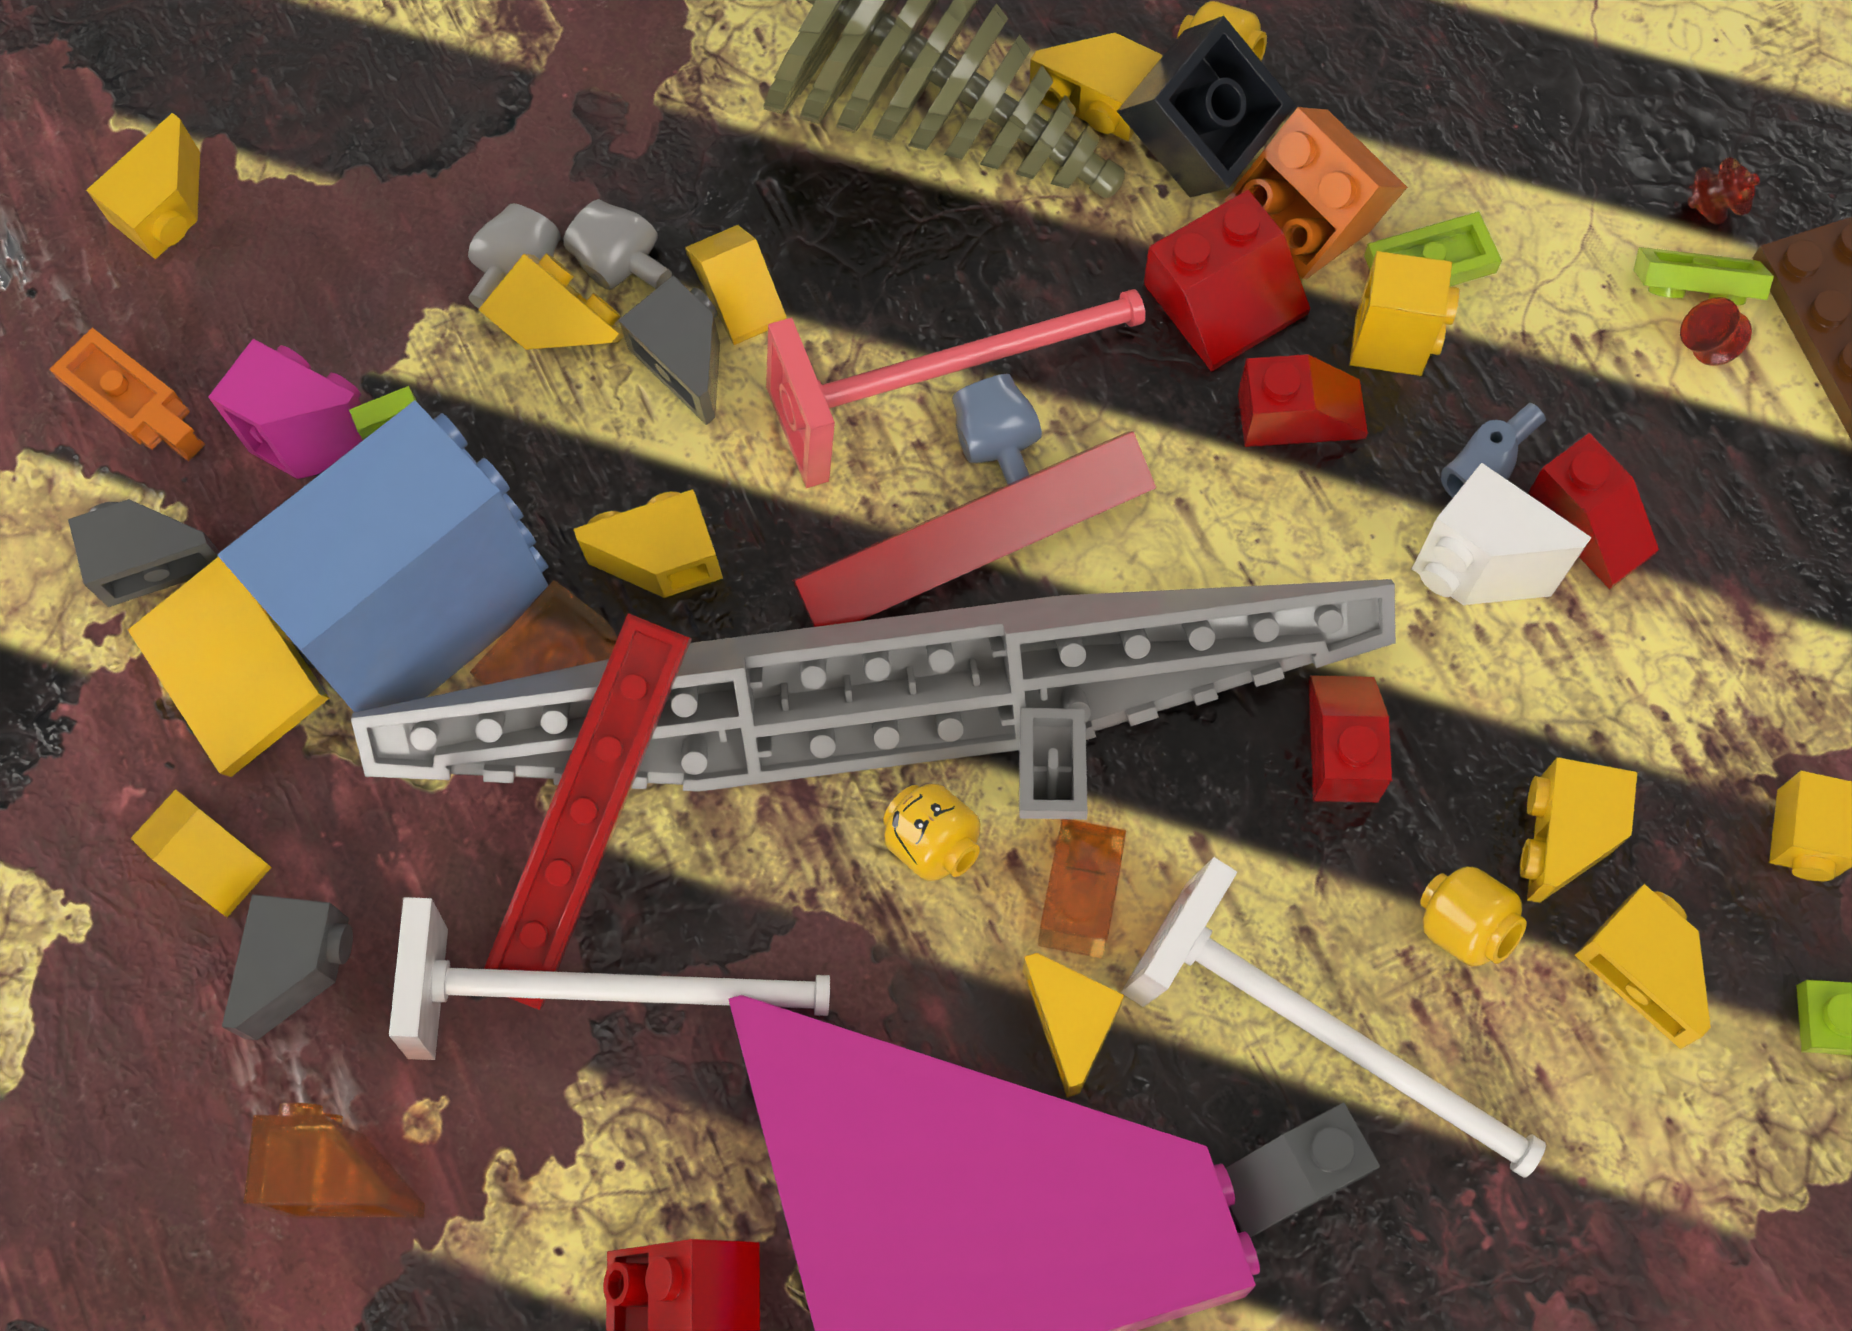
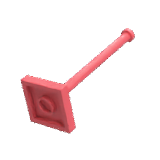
M1132 289L1122 292L1119 300L823 385L816 378L791 317L768 324L766 388L805 487L809 488L829 482L835 426L829 408L1122 323H1126L1129 327H1134L1145 322V307L1138 291Z

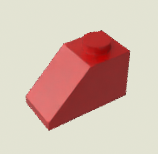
M1309 354L1246 358L1238 391L1245 447L1366 439L1368 431L1360 379Z
M1590 433L1545 465L1528 492V495L1592 537L1579 558L1609 589L1653 557L1659 550L1634 478Z
M1310 675L1309 704L1313 801L1378 803L1392 781L1389 715L1375 677Z

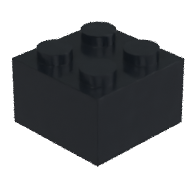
M1221 16L1184 30L1121 105L1117 113L1187 195L1194 197L1228 189L1296 104L1226 17Z

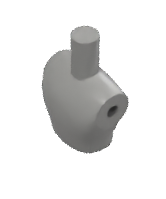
M597 199L582 209L566 230L564 235L565 249L578 260L581 268L596 283L607 290L618 286L632 273L655 289L672 277V272L648 256L658 238L656 230L645 218L633 211Z
M509 204L500 214L487 222L475 234L469 246V260L485 273L469 295L470 302L477 308H480L524 253L535 255L539 260H541L545 253L554 257V250L561 239L557 226L542 214L519 204Z

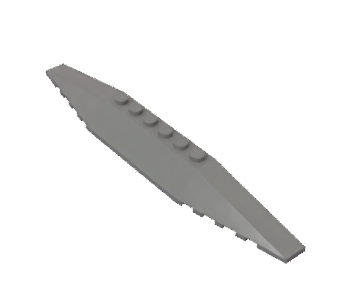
M1391 579L1060 595L690 643L632 789H647V783L683 785V791L700 792L1019 750L1020 708L1085 709L1086 740L1096 737L1095 731L1126 721H1129L1130 726L1159 718L1157 712L1193 700L1197 706L1218 699L1217 693L1250 682H1254L1256 687L1283 679L1285 678L1283 672L1314 663L1315 667L1318 668L1395 644V584ZM609 659L354 712L351 716V722L365 777L450 780L451 774L483 776V782L514 783L515 777L554 779V785H558Z

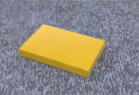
M219 557L128 629V632L212 763L222 775L234 776L330 699L290 638Z

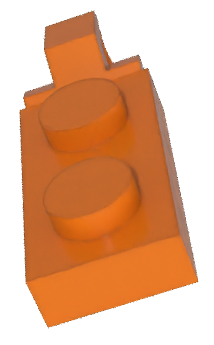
M93 327L49 369L61 383L140 445L143 443L146 447L153 450L163 441L188 462L205 446V443L194 434V430L182 421L190 413V410L183 404L174 390Z

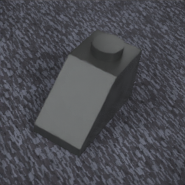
M672 276L621 317L619 323L628 350L707 425L715 418L720 340L714 318L718 316V313L713 303L700 289L693 288L689 291L676 277Z
M130 499L122 502L101 503L94 506L88 513L68 519L83 583L107 607L186 582L218 557L217 554L220 553L204 532Z
M252 894L222 1027L243 1039L258 1040L336 982L339 964L347 962L352 949L353 931L351 925L348 924L349 918L328 902Z
M1342 1103L1286 1132L1228 1166L1226 1170L1235 1194V1204L1228 1207L1241 1232L1246 1231L1251 1238L1366 1177L1378 1169L1380 1165L1345 1103Z

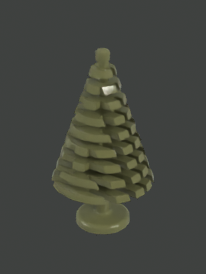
M806 0L813 7L798 32L800 33L786 53L774 77L776 79L769 88L764 101V110L784 114L811 81L839 36L843 35L816 79L813 90L802 108L800 119L817 124L821 122L829 113L838 97L844 92L875 44L879 49L864 71L850 100L845 106L836 125L837 129L855 133L872 110L884 89L888 86L901 63H904L910 67V70L880 119L872 138L891 142L931 81L940 87L941 91L908 145L909 147L926 151L959 100L970 107L972 111L944 155L962 160L989 118L1000 125L1002 129L980 165L998 169L1019 138L1030 145L1031 148L1017 169L1016 175L1033 179L1049 157L1060 165L1051 184L1069 188L1078 177L1090 185L1089 189L1103 198H1110L1115 195L1125 179V171L1121 166L1109 158L1105 160L1093 152L1100 138L1089 124L1077 140L1064 133L1077 110L1066 95L1062 98L1048 121L1035 113L1053 83L1052 77L1043 66L1038 70L1019 102L1004 93L1031 50L1020 34L990 81L976 72L1008 20L997 3L960 60H958L948 52L979 0H953L929 39L920 35V32L939 0H907L897 19L891 13L900 0Z

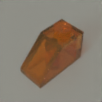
M1062 819L1042 914L1038 946L1103 959L1120 874L1126 830L1071 819Z

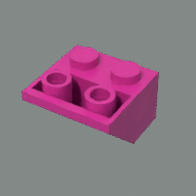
M252 339L208 396L249 453L296 479L321 474L363 441L349 409L362 405L359 401L361 392L351 382L336 373L331 372L327 377H324L311 370L310 364L302 356L283 345L274 350Z

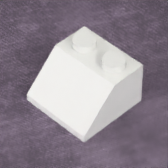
M1481 463L1436 518L1412 570L1420 575L1423 583L1431 591L1442 597H1452L1462 605L1551 597L1592 537Z

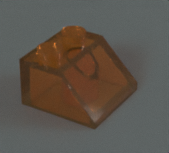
M283 1103L279 1105L278 1115H253L244 1204L285 1217L424 1218L425 1203L364 1134L343 1124V1116L323 1113V1106L310 1103Z

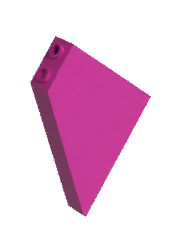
M743 995L728 999L815 1331H1137L1245 1298L1256 1286L1252 1275L1259 1274L1260 1267L1254 1245L1246 1231L1237 1233L1228 1207L1235 1204V1194L1229 1174L1222 1163L1213 1165L1207 1146Z

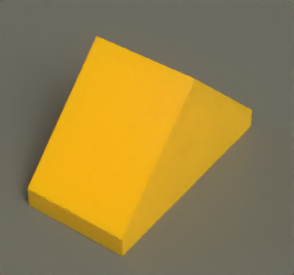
M736 225L685 247L686 254L710 301L715 306L733 345L768 331V324L787 319L757 240L742 227Z
M176 789L131 837L153 861L225 917H228L272 868Z
M1039 953L1025 956L1023 973L1067 1097L1079 1094L1120 1010L1124 995Z

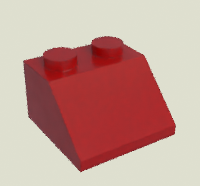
M1249 189L1149 246L1144 285L1211 372L1309 314L1310 306L1284 233Z

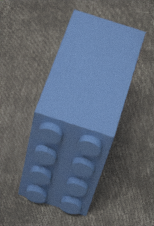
M416 400L217 554L353 712L426 698L552 594L542 574L548 568V564L533 547L536 544V540L520 521L524 516L514 501L507 495L506 492L510 488L504 478L487 459L482 458L477 463L464 449L468 445L467 441L457 427L443 413L432 419Z

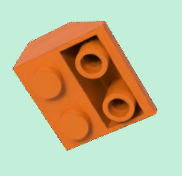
M1297 107L1230 192L1225 201L1227 202L1249 189L1284 233L1298 275L1302 279H1308L1369 234L1408 187L1329 110Z

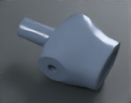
M1010 374L996 375L970 384L957 391L952 397V402L956 411V428L959 442L969 463H983L998 460L1007 485L1028 476L1029 472L1020 452L1042 438V431L1033 406L1015 385Z
M1528 403L1507 423L1502 420H1491L1483 424L1456 458L1443 468L1441 482L1448 494L1453 498L1481 463L1506 480H1509L1516 465L1518 445L1546 421L1543 412L1535 404Z

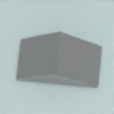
M1020 708L1019 817L1021 819L1087 820L1085 709Z

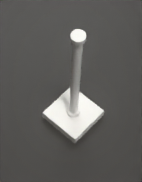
M1213 857L1186 883L1122 989V994L1144 1007L1168 990L1183 963L1191 966L1196 961L1511 1161L1510 1169L1518 1175L1526 1178L1534 1171L1546 1148L1544 1141L1533 1134L1526 1138L1210 938L1212 930L1207 928L1206 925L1236 876V870Z
M403 898L389 1037L407 1059L435 1060L441 1002H447L448 995L730 1005L729 998L743 995L777 1007L814 1009V1015L828 1016L830 975H816L814 982L450 968V961L445 960L448 928L432 898Z

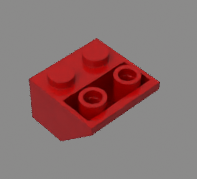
M688 1239L607 1251V1271L603 1282V1291L606 1299V1331H760V1242Z

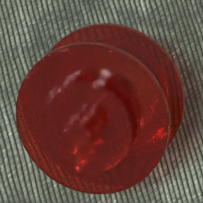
M1732 157L1722 160L1719 166V174H1716L1709 167L1699 168L1694 177L1692 197L1688 198V204L1692 209L1697 208L1713 224H1721L1726 220L1728 208L1737 215H1746L1752 208L1755 186L1760 184L1759 176L1756 173L1750 174L1744 166Z
M1723 297L1710 298L1697 304L1685 316L1680 327L1682 343L1693 351L1698 361L1709 366L1723 365L1737 358L1746 349L1752 336V326L1748 318L1740 313L1733 301Z

